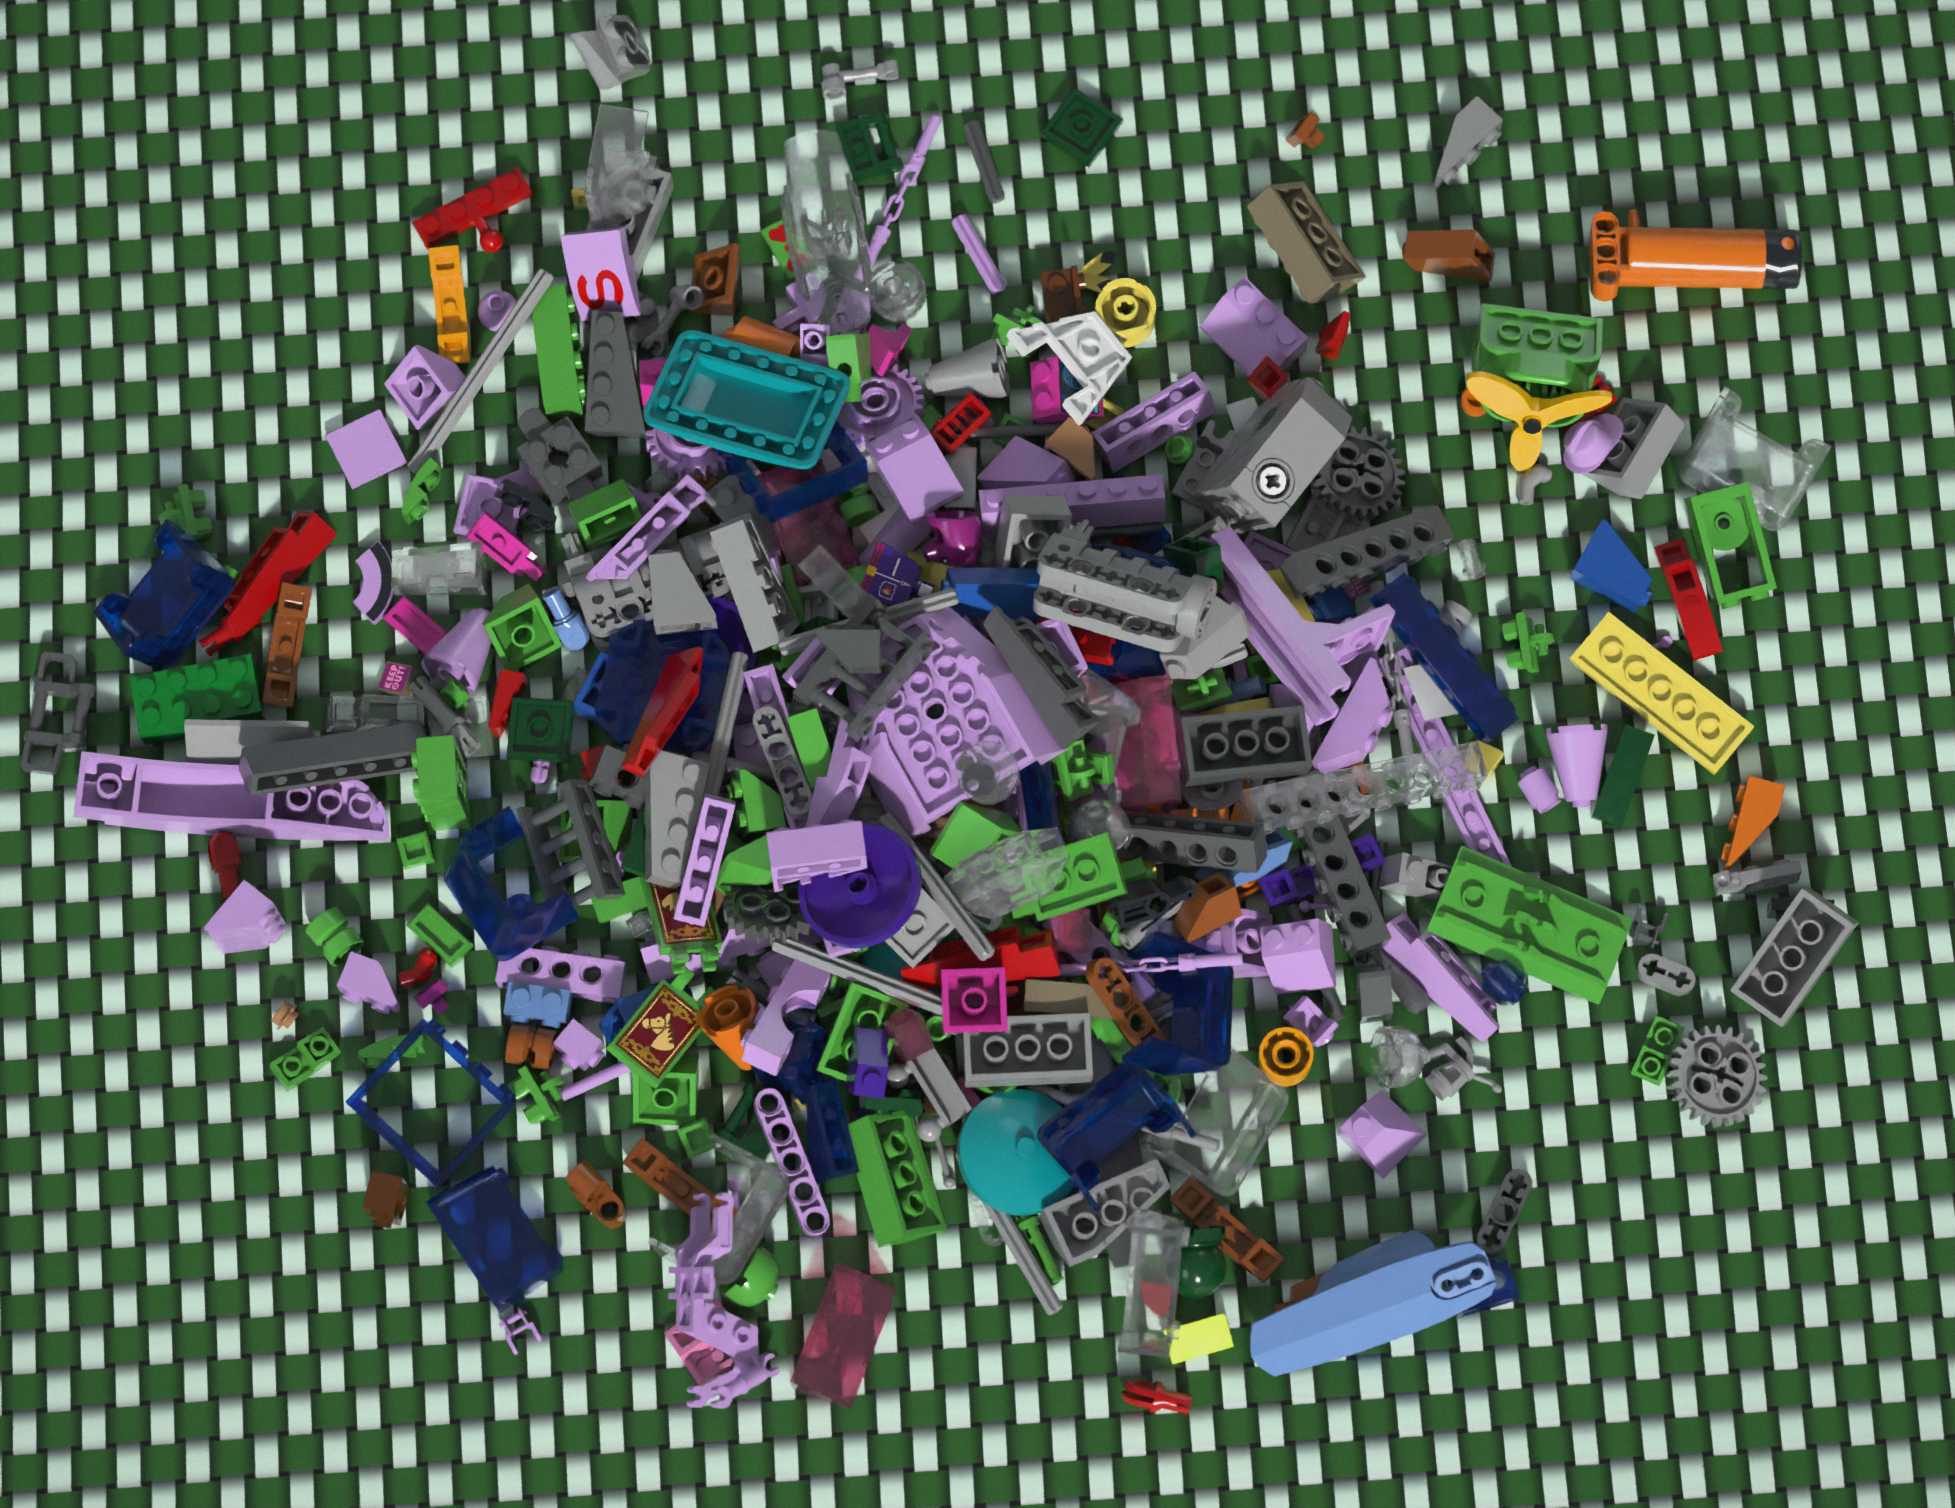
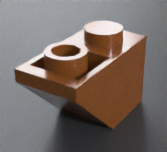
M1221 872L1194 884L1193 887L1196 889L1197 897L1190 901L1185 899L1172 924L1174 929L1190 943L1242 916L1235 885Z

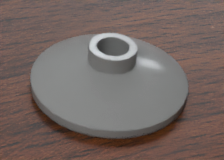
M1183 780L1181 783V794L1184 800L1189 805L1206 811L1221 810L1233 805L1243 792V781L1184 787Z

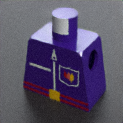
M879 541L876 544L857 597L866 599L871 594L882 603L896 605L911 600L913 596L919 598L932 594L935 585L920 579L924 566L888 544Z

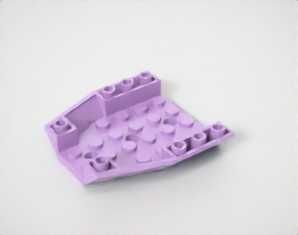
M950 607L917 615L898 626L899 629L915 640L922 631L925 632L934 643L929 658L925 662L919 663L876 718L874 727L868 734L864 750L865 754L872 757L867 775L870 784L886 812L892 813L912 840L930 831L932 827L929 823L955 809L959 801L967 802L973 798L964 790L962 784L964 772L958 769V763L963 757H972L974 764L984 763L991 766L996 773L997 783L1035 761L1042 765L1068 750V748L1061 749L998 648ZM884 634L882 636V655L897 664L899 655L907 651V649ZM881 670V674L854 673L876 689L888 676L883 670ZM845 683L849 707L858 714L869 699ZM933 704H942L944 706L943 715L938 719L929 718V708ZM972 779L968 783V789L976 791L979 788V782Z

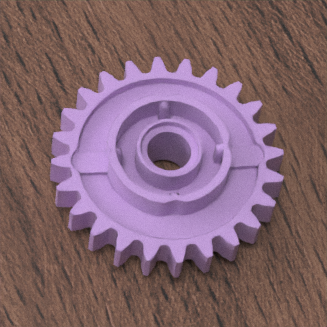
M897 364L888 369L883 376L878 375L871 365V382L861 383L862 401L844 402L833 428L836 429L838 437H844L846 444L854 441L855 448L858 449L862 444H867L917 416H925L923 406L926 403L922 387L918 385L915 376H909L907 369L900 372Z
M647 424L648 431H646L645 435L647 452H650L651 461H657L659 470L667 467L668 476L677 472L679 480H682L687 474L695 480V477L700 475L703 481H706L708 473L718 477V469L727 472L728 462L736 463V454L672 435Z

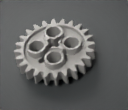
M1720 1025L1712 1027L1711 1031L1708 1026L1700 1028V1032L1696 1030L1689 1032V1039L1687 1037L1681 1038L1679 1040L1681 1047H1675L1671 1050L1677 1058L1667 1060V1064L1674 1068V1070L1665 1073L1666 1077L1674 1079V1083L1667 1086V1089L1677 1091L1672 1101L1681 1100L1683 1102L1679 1109L1680 1112L1687 1109L1691 1110L1689 1120H1694L1701 1116L1700 1122L1702 1126L1707 1125L1710 1120L1712 1121L1713 1128L1721 1126L1722 1121L1726 1127L1733 1125L1734 1120L1737 1123L1744 1121V1114L1749 1116L1755 1112L1751 1105L1757 1106L1762 1103L1756 1094L1766 1092V1089L1759 1085V1082L1768 1079V1076L1759 1074V1070L1764 1068L1766 1063H1757L1756 1061L1761 1055V1051L1752 1053L1750 1049L1754 1042L1750 1041L1744 1044L1742 1042L1744 1033L1742 1032L1733 1037L1732 1027L1726 1028L1723 1033ZM1702 1050L1709 1053L1711 1058L1709 1064L1702 1060ZM1731 1059L1739 1064V1073H1735L1731 1069ZM1693 1066L1695 1069L1702 1072H1694L1692 1071L1691 1067ZM1717 1077L1723 1080L1717 1082ZM1694 1079L1702 1083V1094L1694 1089ZM1732 1081H1740L1742 1083V1086L1740 1087L1739 1084ZM1724 1089L1731 1093V1103L1726 1102L1723 1098Z

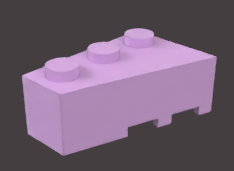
M844 819L831 825L823 826L819 823H813L805 826V828L792 830L791 828L782 827L775 829L773 832L766 833L774 892L784 890L783 884L800 880L802 885L812 883V876L828 873V876L831 878L867 868L862 821Z

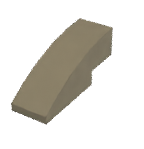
M1026 979L1024 1011L1026 1013L1045 1015L1090 1013V1019L1114 1020L1090 984ZM1117 989L1113 995V1000L1117 1006H1121L1124 1003V994L1120 989Z

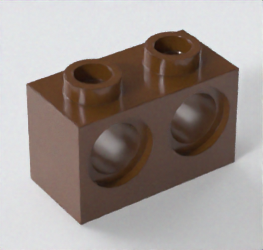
M372 1171L362 1208L369 1218L373 1220L374 1225L384 1228H391L392 1224L401 1226L410 1188L402 1177Z

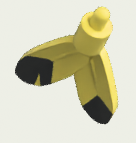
M1108 251L1099 254L1078 271V273L1084 274L1086 289L1100 294L1103 288L1113 281L1098 275L1112 265L1115 259L1114 252Z

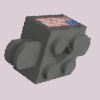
M531 408L526 410L521 415L519 422L521 431L528 441L516 449L520 461L551 506L554 507L567 498L572 502L597 491L598 489L593 482L603 476L601 463L569 417L566 416L553 425L541 409Z

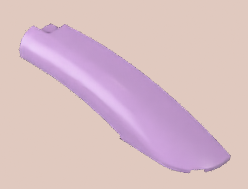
M81 752L73 816L75 818L105 821L104 824L189 834L214 835L224 831L231 833L235 837L389 840V822L381 801L379 802L376 796L369 790V787L360 780L250 796L240 774L239 765L174 762Z

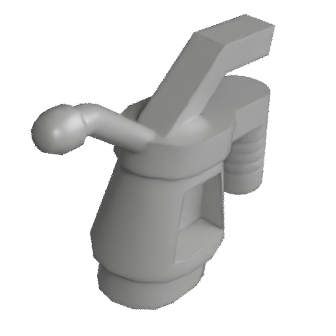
M1462 1036L1456 1039L1455 1043L1467 1056L1466 1061L1446 1042L1421 1052L1426 1064L1444 1056L1449 1061L1433 1069L1430 1072L1431 1075L1425 1078L1428 1087L1440 1100L1453 1097L1466 1082L1472 1079L1491 1085L1496 1093L1502 1091L1501 1086L1495 1081L1473 1072L1474 1050Z

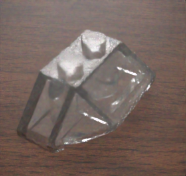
M1058 828L1026 830L964 857L942 880L967 912L994 920L1051 894L1070 855Z

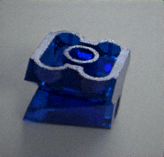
M809 1019L803 1025L784 1021L785 1026L794 1035L789 1055L778 1074L774 1076L753 1065L751 1067L765 1089H776L782 1097L790 1089L802 1105L808 1104L811 1100H815L821 1091L822 1078L825 1073L817 1071L816 1066L828 1036L822 1026Z

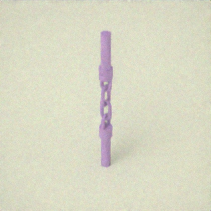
M930 116L914 152L910 153L900 174L902 185L898 193L889 198L884 208L883 216L885 221L882 226L876 225L871 243L854 277V280L861 284H865L882 246L887 242V238L891 234V231L888 229L889 223L897 220L903 209L904 199L902 196L906 187L915 183L925 162V154L941 123V119L938 116ZM907 170L914 173L911 181L909 177L904 179ZM895 199L894 202L899 203L900 201V204L893 217L892 213H887Z
M1241 952L1195 956V953L1179 954L1178 957L1169 958L1149 957L1142 958L1141 960L1113 961L1122 973L1140 971L1147 973L1162 972L1172 969L1195 971L1196 968L1243 965V954ZM1161 961L1160 967L1147 968L1146 962ZM1169 962H1178V964L1169 965ZM1088 963L1060 965L1059 976L1043 978L1085 976ZM1138 964V967L1125 968V965ZM1099 967L1101 972L1098 976L1104 977L1102 973L1105 971V968Z

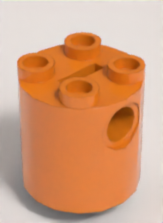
M748 316L742 317L738 324L727 328L722 338L800 360L799 336Z

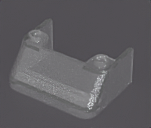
M602 104L599 106L585 180V198L593 230L614 228L646 210L648 204H654L656 186H652L657 156L649 155V151L644 150L643 142L649 115L648 111Z
M713 1133L710 1140L720 1153L743 1164L737 1177V1183L740 1190L747 1195L733 1219L732 1250L705 1266L714 1267L715 1282L730 1284L741 1275L790 1190V1181L781 1169ZM651 1237L648 1243L659 1256L676 1264L675 1250Z
M1135 1208L1129 1225V1232H1132L1123 1331L1117 1352L1169 1358L1173 1340L1179 1341L1181 1322L1175 1321L1182 1246L1188 1247L1190 1228L1184 1227V1220L1151 1210Z

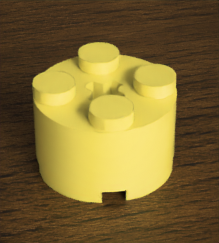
M1120 278L1109 282L1103 288L1096 300L1095 312L1124 347H1133L1141 344L1151 336L1155 325L1156 301L1152 291L1146 285L1143 286L1131 278Z

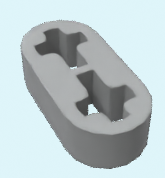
M1657 954L1643 956L1636 969L1637 976L1642 982L1676 996L1687 995L1695 985V974L1690 968ZM1650 962H1654L1656 964L1655 969L1663 972L1664 975L1654 972L1652 976L1646 974L1647 969L1643 965L1648 966ZM1680 974L1685 975V981L1689 985L1683 984L1681 988H1678L1676 980L1667 976L1670 975L1677 978Z

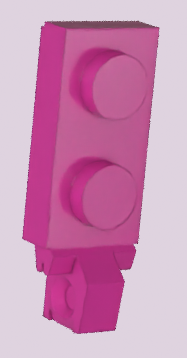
M487 511L481 515L466 535L468 539L512 574L516 573L522 577L526 573L537 582L547 571L535 560L538 554L533 551L534 549Z

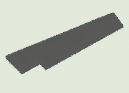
M994 607L983 623L985 629L1061 749L1068 748L1100 722V719L1079 699L1084 695L1087 688L1031 620L1020 616L1015 621L1008 618L1000 607Z

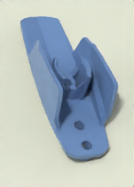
M1411 1230L1337 1262L1330 1271L1321 1275L1313 1295L1254 1321L1250 1334L1251 1357L1264 1371L1273 1376H1278L1362 1352L1413 1334L1467 1310L1492 1295L1496 1279L1484 1249L1477 1244L1468 1241L1437 1248L1425 1235L1416 1230ZM1475 1268L1483 1270L1478 1276L1471 1275L1472 1270ZM1444 1280L1453 1281L1449 1287L1441 1286Z

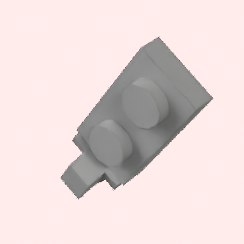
M1784 859L1774 862L1772 866L1760 868L1758 865L1748 866L1738 873L1724 870L1713 874L1712 882L1716 896L1733 892L1743 894L1798 883L1802 869L1799 860L1790 862V860Z

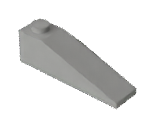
M1157 1158L1043 1208L1039 1217L1052 1245L1066 1264L1071 1267L1103 1251L1168 1191L1171 1186Z

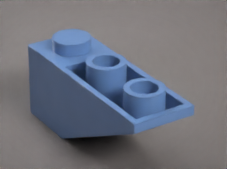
M1274 823L1264 826L1267 857L1257 873H1242L1237 870L1227 869L1213 870L1209 867H1202L1195 872L1194 877L1200 882L1221 872L1235 887L1284 869L1293 841Z

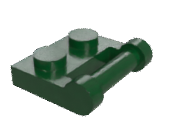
M886 112L872 114L836 125L837 135L852 182L885 173H896L904 168L902 159L897 156L888 128L890 121ZM868 129H877L886 160L878 162Z
M746 1082L741 1090L743 1095L723 1128H719L714 1137L764 1166L771 1151L756 1114L741 1140L733 1136L753 1100L761 1091L756 1086ZM770 1095L761 1097L760 1103L763 1110L771 1112L777 1108L775 1098ZM786 1105L790 1117L792 1118L795 1113V1109ZM781 1124L773 1126L771 1131L773 1138L778 1141L786 1127Z
M886 1087L884 1098L866 1097V1109H873V1113L877 1115H891L892 1110L904 1111L906 1115L913 1118L919 1116L925 1106L924 1090L919 1088L896 1089Z

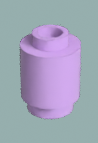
M1532 766L1520 774L1522 780L1518 782V786L1532 808H1537L1540 814L1547 812L1561 802L1558 796L1560 792L1544 767L1537 769L1536 766Z

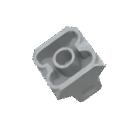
M611 14L598 19L596 30L570 34L573 43L600 90L614 88L627 80L643 76L651 70L649 56L640 45L637 28L628 15Z

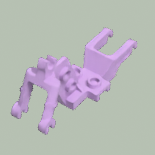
M705 1193L693 1195V1199L700 1201V1206L691 1208L690 1235L675 1250L674 1256L677 1267H669V1273H675V1293H668V1299H677L676 1332H685L730 1355L735 1363L733 1370L722 1376L720 1374L714 1377V1380L702 1386L691 1385L687 1387L689 1393L695 1394V1399L686 1402L687 1406L691 1408L703 1407L708 1400L717 1395L720 1397L719 1400L711 1401V1406L719 1409L727 1408L731 1404L732 1398L748 1393L749 1389L764 1382L767 1377H774L780 1373L779 1368H770L768 1370L766 1368V1362L775 1357L774 1353H763L758 1356V1327L712 1303H705V1299H713V1291L716 1284L714 1267H705L706 1264L732 1250L734 1199L729 1193H717L715 1195L716 1199L723 1201V1204L713 1208V1234L711 1237V1198Z

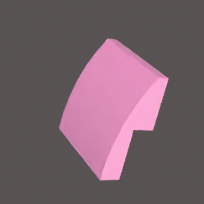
M718 1298L710 1302L725 1310ZM676 1325L664 1333L698 1386L714 1380V1377L720 1374L722 1376L733 1370L735 1363L730 1355L685 1332H676Z

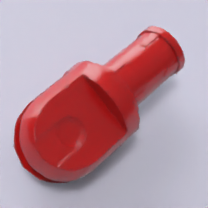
M226 615L221 618V626L199 640L202 648H205L214 641V644L204 650L209 657L231 641L238 644L243 641L242 636L224 622ZM262 617L251 628L262 621Z
M221 831L209 839L208 855L211 871H215L219 876L222 900H227L239 886L237 870L242 865L236 837L229 832Z
M1129 1379L1123 1385L1126 1390L1121 1392L1122 1399L1129 1404L1148 1408L1149 1412L1156 1413L1163 1408L1188 1415L1190 1411L1188 1406H1191L1192 1394L1166 1390L1160 1381L1150 1383Z

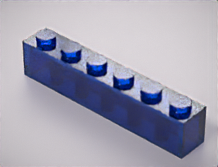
M1405 573L1400 574L1374 594L1369 601L1376 608L1388 603L1396 612L1390 624L1392 630L1476 737L1483 743L1492 741L1519 719L1515 714V706L1508 698L1502 697L1496 690L1497 684L1489 674L1481 671L1477 665L1478 660L1469 649H1464L1459 643L1457 632L1450 625L1444 624L1438 616L1440 613L1435 604L1430 600L1426 601L1419 592L1420 586L1417 581Z

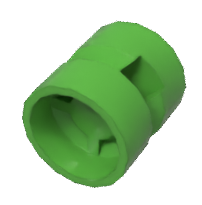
M850 473L836 479L829 485L828 489L834 503L840 505L838 514L845 528L861 526L880 514L875 497L869 495L871 487L865 473Z
M333 907L320 914L309 924L305 931L316 946H323L322 954L332 966H338L347 961L350 952L357 953L364 944L363 939L353 927L347 928L348 920L338 907Z

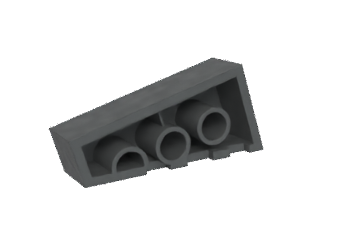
M592 311L585 420V432L589 437L646 439L647 428L643 417V407L626 320L622 312Z

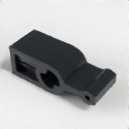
M1177 876L1174 880L1162 884L1155 879L1147 878L1126 884L1128 893L1109 899L1111 915L1122 929L1161 917L1169 911L1172 903L1185 899L1193 900L1197 897L1196 889L1185 876Z

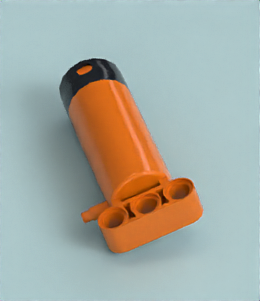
M1631 209L1628 212V227H1619L1618 218L1610 212H1599L1592 218L1589 234L1590 287L1592 295L1599 301L1606 302L1614 299L1617 295L1618 287L1796 289L1800 282L1802 241L1800 232L1796 229L1640 227L1638 211L1635 209Z

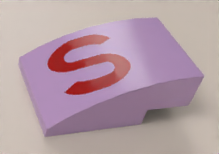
M625 226L563 234L561 241L566 269L581 321L591 320L592 311L622 312L624 317L641 315L633 255H629Z

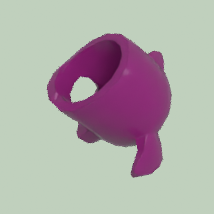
M965 510L926 513L927 524L933 526L934 540L921 547L926 562L937 560L946 566L975 568L977 558L981 554L983 547V533L978 514Z

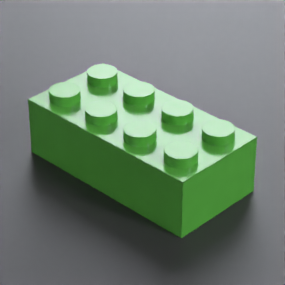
M565 284L549 286L533 309L532 319L543 405L547 417L553 423L562 420L566 416L570 420L584 418L583 408H586L587 390L584 383L585 372L580 351L582 349L577 328L578 317L573 294L567 295Z
M454 735L416 738V748L411 749L412 766L415 767L416 776H418V779H413L414 797L417 798L418 806H421L425 822H430L434 831L471 828L467 767Z

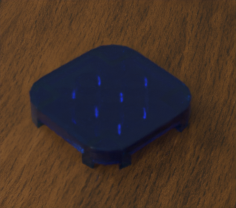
M633 620L632 624L622 627L616 634L613 633L608 643L610 649L598 702L595 701V714L602 731L610 739L630 745L668 656L675 652L700 647L704 649L702 669L698 673L701 675L699 695L662 750L676 753H694L706 749L713 742L731 662L730 652L726 644L716 633L705 630V633L690 631L656 635L654 625L646 624L645 620Z

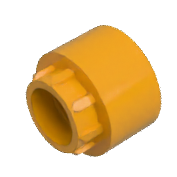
M1292 1027L1274 1029L1265 1036L1261 1043L1258 1054L1259 1069L1262 1075L1275 1085L1285 1087L1296 1085L1305 1079L1311 1069L1314 1056L1313 1046L1309 1038L1298 1029ZM1283 1050L1290 1051L1294 1055V1060L1290 1063H1282L1278 1059L1277 1054Z

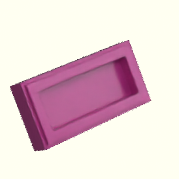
M404 595L383 616L390 626L424 655L447 634L442 627Z

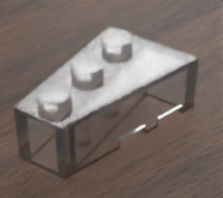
M481 541L423 548L403 547L400 550L392 551L391 587L394 594L486 595L487 558Z

